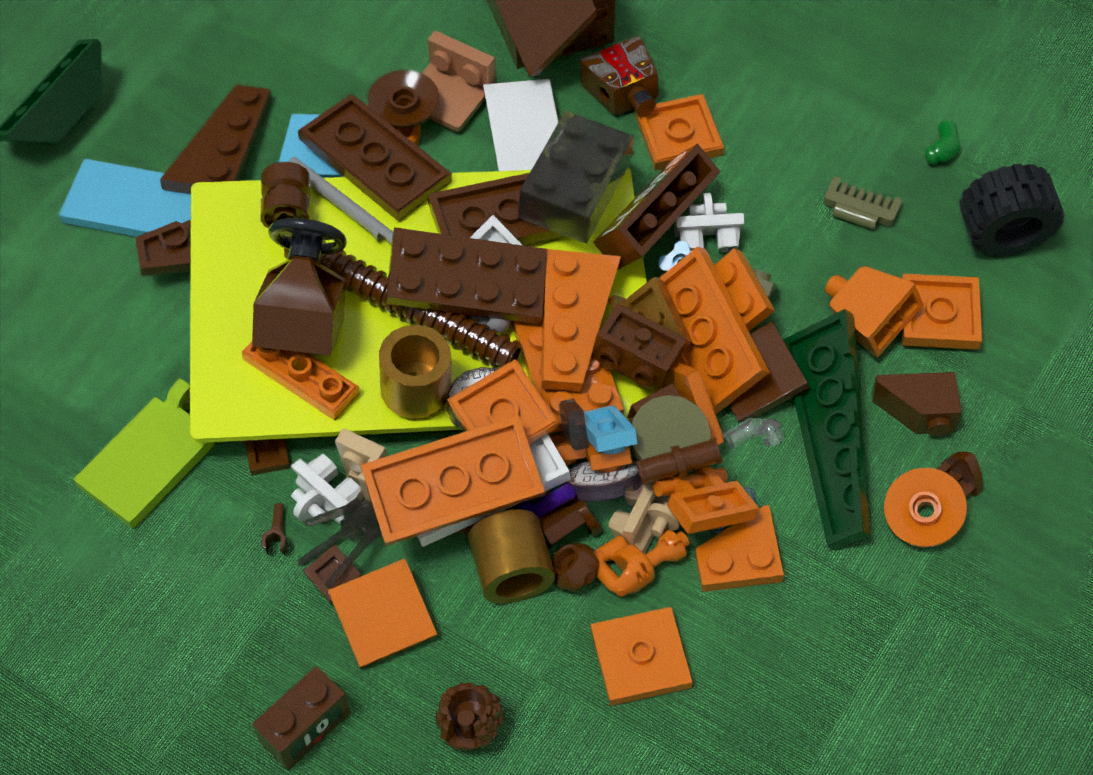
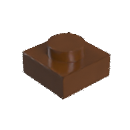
M333 545L303 570L304 575L329 604H332L328 590L362 576L336 545Z

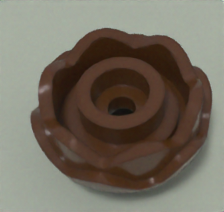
M571 543L561 547L555 553L552 565L555 572L554 583L558 588L576 592L579 588L590 584L594 580L599 560L593 553L594 549L583 543Z

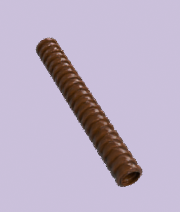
M284 248V257L288 260L289 249ZM344 250L331 255H321L320 264L346 279L345 290L348 292L355 291L356 296H365V300L369 303L375 301V305L379 308L385 306L387 312H395V315L400 319L406 317V321L410 324L416 322V325L433 328L447 339L448 344L452 346L457 344V348L461 351L467 349L469 355H478V359L482 362L489 360V365L492 367L499 366L501 368L514 359L518 360L521 352V343L517 340L511 342L508 335L505 334L501 337L498 330L493 329L490 331V327L487 324L480 326L477 319L469 320L467 314L459 315L452 312L386 304L388 284L386 272L382 270L377 272L375 266H367L363 260L357 261L354 255H346Z

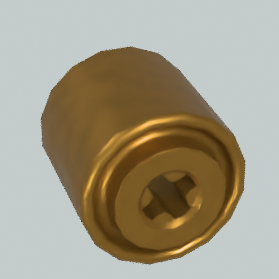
M421 325L404 326L392 331L383 340L379 350L381 397L386 406L397 415L413 419L428 417L438 412L447 403L451 391V350L444 336L433 328Z
M522 509L497 512L481 519L469 531V544L483 596L488 601L501 604L526 600L542 593L555 581V572L540 521L533 512Z

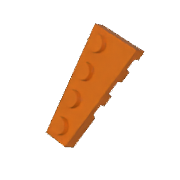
M547 249L542 318L541 388L580 392L621 256Z

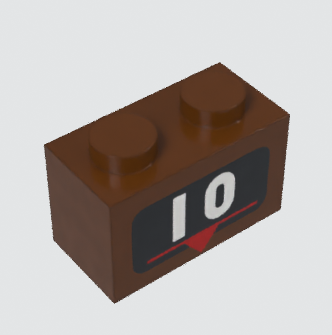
M315 666L256 719L252 726L259 743L288 771L351 712L346 694L324 672Z

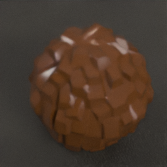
M471 682L460 683L447 689L442 694L438 706L439 709L435 716L438 729L441 731L440 738L445 740L448 746L459 750L469 751L470 749L473 750L480 747L485 749L493 742L499 728L503 725L504 709L499 703L500 699L498 696L493 695L488 687L483 685L476 686Z

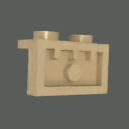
M343 428L335 443L346 478H351L361 487L368 511L375 513L360 465L387 457L386 448Z

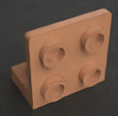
M435 30L427 39L430 63L422 72L432 79L439 92V105L430 120L460 132L486 99L483 84L496 83L495 57Z

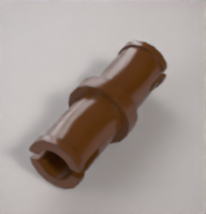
M715 437L680 448L679 445L670 447V452L643 460H636L643 486L647 485V483L678 475L679 478L688 476V471L715 463H722L721 453Z

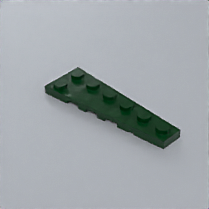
M846 309L783 339L810 387L793 398L827 546L834 550L871 535L855 324L853 314Z

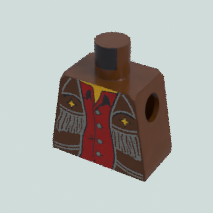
M639 35L579 59L581 85L612 114L619 115L634 109L640 116H646L654 110L656 106L655 99L659 96L658 73Z

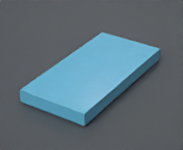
M84 159L61 208L59 218L61 223L137 237L175 221L183 223L190 220L191 194L163 190L160 179L165 173Z

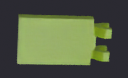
M179 378L169 390L165 402L154 397L73 479L79 489L132 529L157 506L215 445L214 442L196 443L191 439L190 414L186 412L190 409V385Z

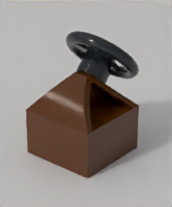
M286 218L275 221L270 225L268 234L276 244L289 249L288 260L268 270L253 303L252 346L331 356L344 321L346 279L320 264L321 255H331L342 251L346 247L347 239L340 230L320 221L303 218ZM334 240L331 243H322V241Z

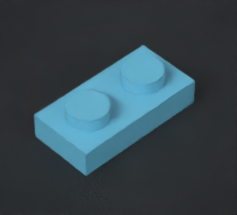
M615 405L576 413L579 430L598 453L616 454L624 451L626 446L637 444L635 428Z

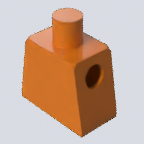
M867 266L860 267L849 280L839 275H834L829 279L825 287L826 295L833 298L829 304L832 314L843 309L852 313L856 341L877 358L924 305L913 282Z

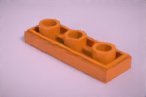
M252 342L242 351L243 360L333 420H336L359 395L358 385L309 353L254 347Z

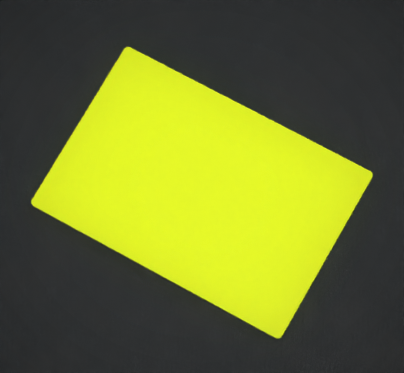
M624 167L613 189L609 191L579 177V168H572L592 219L591 230L524 246L602 254L593 241L635 198L631 170L628 167ZM539 170L452 173V182L440 191ZM345 177L324 178L392 231L396 227L438 233L428 200L397 221ZM261 180L199 182L191 186L190 436L193 442L206 443L338 436L343 428L357 435L464 429L449 407L448 402L438 412L428 417L413 419L397 415L386 406L380 391L379 350L383 340L392 331L404 326L416 325V322L410 324L406 321V317L398 318L395 312H387L385 306L379 308L375 305V301L369 303L365 300V296H356L355 291L348 292L345 290L344 321L332 355L309 353L359 386V395L336 420H333L243 360L242 351L252 342L253 303L268 270L287 260L284 257V247L276 244L270 238L268 228L261 222V198H263L261 194ZM310 187V220L320 221L340 230L347 239L346 247L343 249L346 255H354L357 261L363 260L367 266H375L377 272L382 270L387 273L388 277L391 245L382 238L379 242L375 240L368 230ZM326 240V243L334 242V240ZM643 257L617 270L609 298L615 294L627 299L647 283ZM607 301L599 330L613 311L609 301ZM510 324L509 328L500 336L502 337L506 334L510 337V341L513 342L516 340L512 324ZM449 344L451 350V391L448 399L451 397L450 395L454 396L453 393H455L454 390L456 391L455 387L456 384L458 386L459 379L461 385L462 380L470 379V376H473V379L481 378L480 372L484 373L485 377L484 367L489 368L491 374V371H496L495 368L499 369V366L492 367L489 365V360L482 362L478 359V355L471 356L468 354L467 349L461 351L457 348V344L453 346ZM520 352V355H519L517 361H518V363L520 364V366L522 367V369L524 370V372L526 373V375L528 376L527 371H526V368H525V364H524V361H523V358H522V355H521V352ZM478 368L479 377L474 378L473 369ZM610 369L624 408L623 415L628 420L627 415L631 404L655 393V391L642 387L634 380ZM467 371L468 378L463 379V373Z

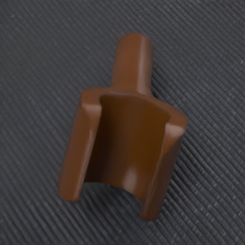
M281 503L274 505L271 530L265 532L261 539V544L266 554H269V544L273 540H281L280 551L282 554H285L289 548L288 542L282 533L284 505Z

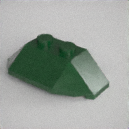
M97 38L78 40L71 47L68 53L0 125V142L61 143L72 134L74 124L93 111L95 107L93 103L102 94L101 43Z

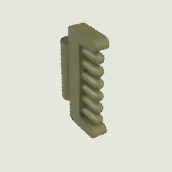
M833 177L823 201L824 205L834 208L832 216L871 230H875L877 223L888 227L893 226L901 208V198H895L890 207L892 199L891 197H886L882 206H880L883 200L882 194H878L874 202L871 203L875 196L873 191H869L865 200H863L866 190L860 188L855 198L857 186L852 185L846 195L849 184L844 182L839 189L841 179Z

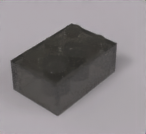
M565 110L520 189L518 218L587 244L630 164L634 136Z

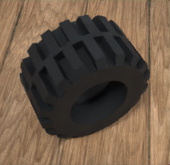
M1013 164L1012 166L997 168V170L992 172L989 171L982 175L980 179L974 180L970 187L964 190L962 193L963 198L959 200L960 211L971 244L977 252L981 251L986 256H1012L1030 251L1047 242V239L1052 238L1057 233V229L1062 227L1063 219L1065 218L1050 174L1043 167L1037 168L1034 164Z

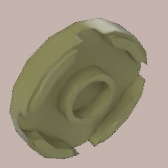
M666 395L651 399L640 407L631 423L636 430L637 444L631 445V448L638 460L670 452V447L679 445L680 448L710 440L711 437L707 417L700 408L686 398Z

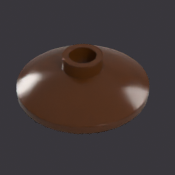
M413 70L389 72L378 78L368 92L369 108L394 128H410L426 122L433 116L439 105V92L435 83L425 74Z

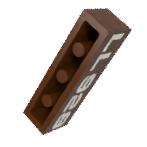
M697 143L672 158L593 243L604 255L621 256L617 270L642 258L721 171Z

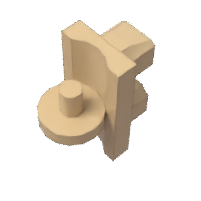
M631 479L625 490V499L630 506L634 507L631 513L619 510L614 512L609 521V528L614 537L623 536L629 545L634 544L645 554L654 536H662L664 529L677 530L680 523L667 507L670 497L668 495L660 497L655 495L653 491L654 482L643 486L641 480Z

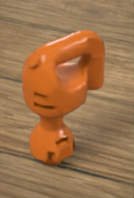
M668 529L659 537L656 547L644 554L634 544L629 545L626 539L619 535L593 552L599 560L595 576L608 590L616 593L618 596L622 597L636 593L646 587L647 584L652 583L655 578L654 567L663 561L676 562L686 557L685 547L690 544L689 540L682 531L675 534L672 530ZM607 561H615L617 566L623 571L620 577L606 564Z

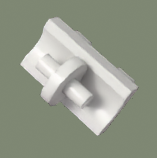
M703 193L702 204L690 205L689 216H680L676 220L674 234L675 237L680 238V241H685L689 244L690 251L697 246L704 248L703 236L716 235L717 251L722 253L730 252L734 248L738 249L740 234L744 226V213L726 214V203H712L711 193Z
M321 454L308 464L301 459L297 460L291 466L292 470L298 474L295 482L299 487L291 495L297 502L293 510L294 516L300 521H306L314 517L318 522H322L328 513L345 529L353 522L351 511L364 498L361 487L348 477L335 489L331 487L328 483L338 475V471L334 463L324 454Z

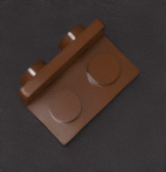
M617 303L596 335L591 358L597 360L603 367L613 369L634 380L638 385L657 392L662 389L667 374L684 349L687 338Z

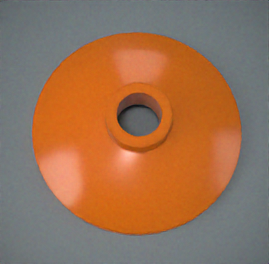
M917 468L902 474L892 483L885 497L884 513L890 529L899 539L916 547H935L948 542L960 531L967 514V502L963 489L952 476L934 468ZM928 505L934 509V512L930 517H922L918 513L919 509L922 506Z

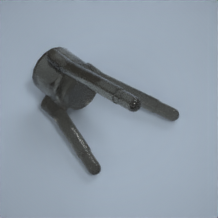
M355 498L344 506L318 514L305 521V525L310 527L344 515V519L340 521L342 529L298 560V564L301 566L315 559L346 537L352 541L361 540L326 581L325 586L327 588H332L367 546L382 535L373 504L368 500L360 502L358 498Z

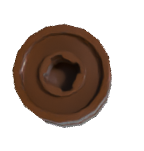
M277 162L267 166L261 175V194L263 198H261L260 217L262 224L269 229L273 222L281 219H310V173L307 169L293 162Z

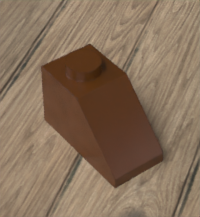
M955 372L876 375L871 394L872 402L915 434L943 436L956 432L962 412Z

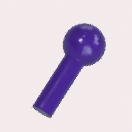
M564 484L536 502L528 500L519 503L513 510L531 511L540 519L542 516L575 497V490L570 484Z

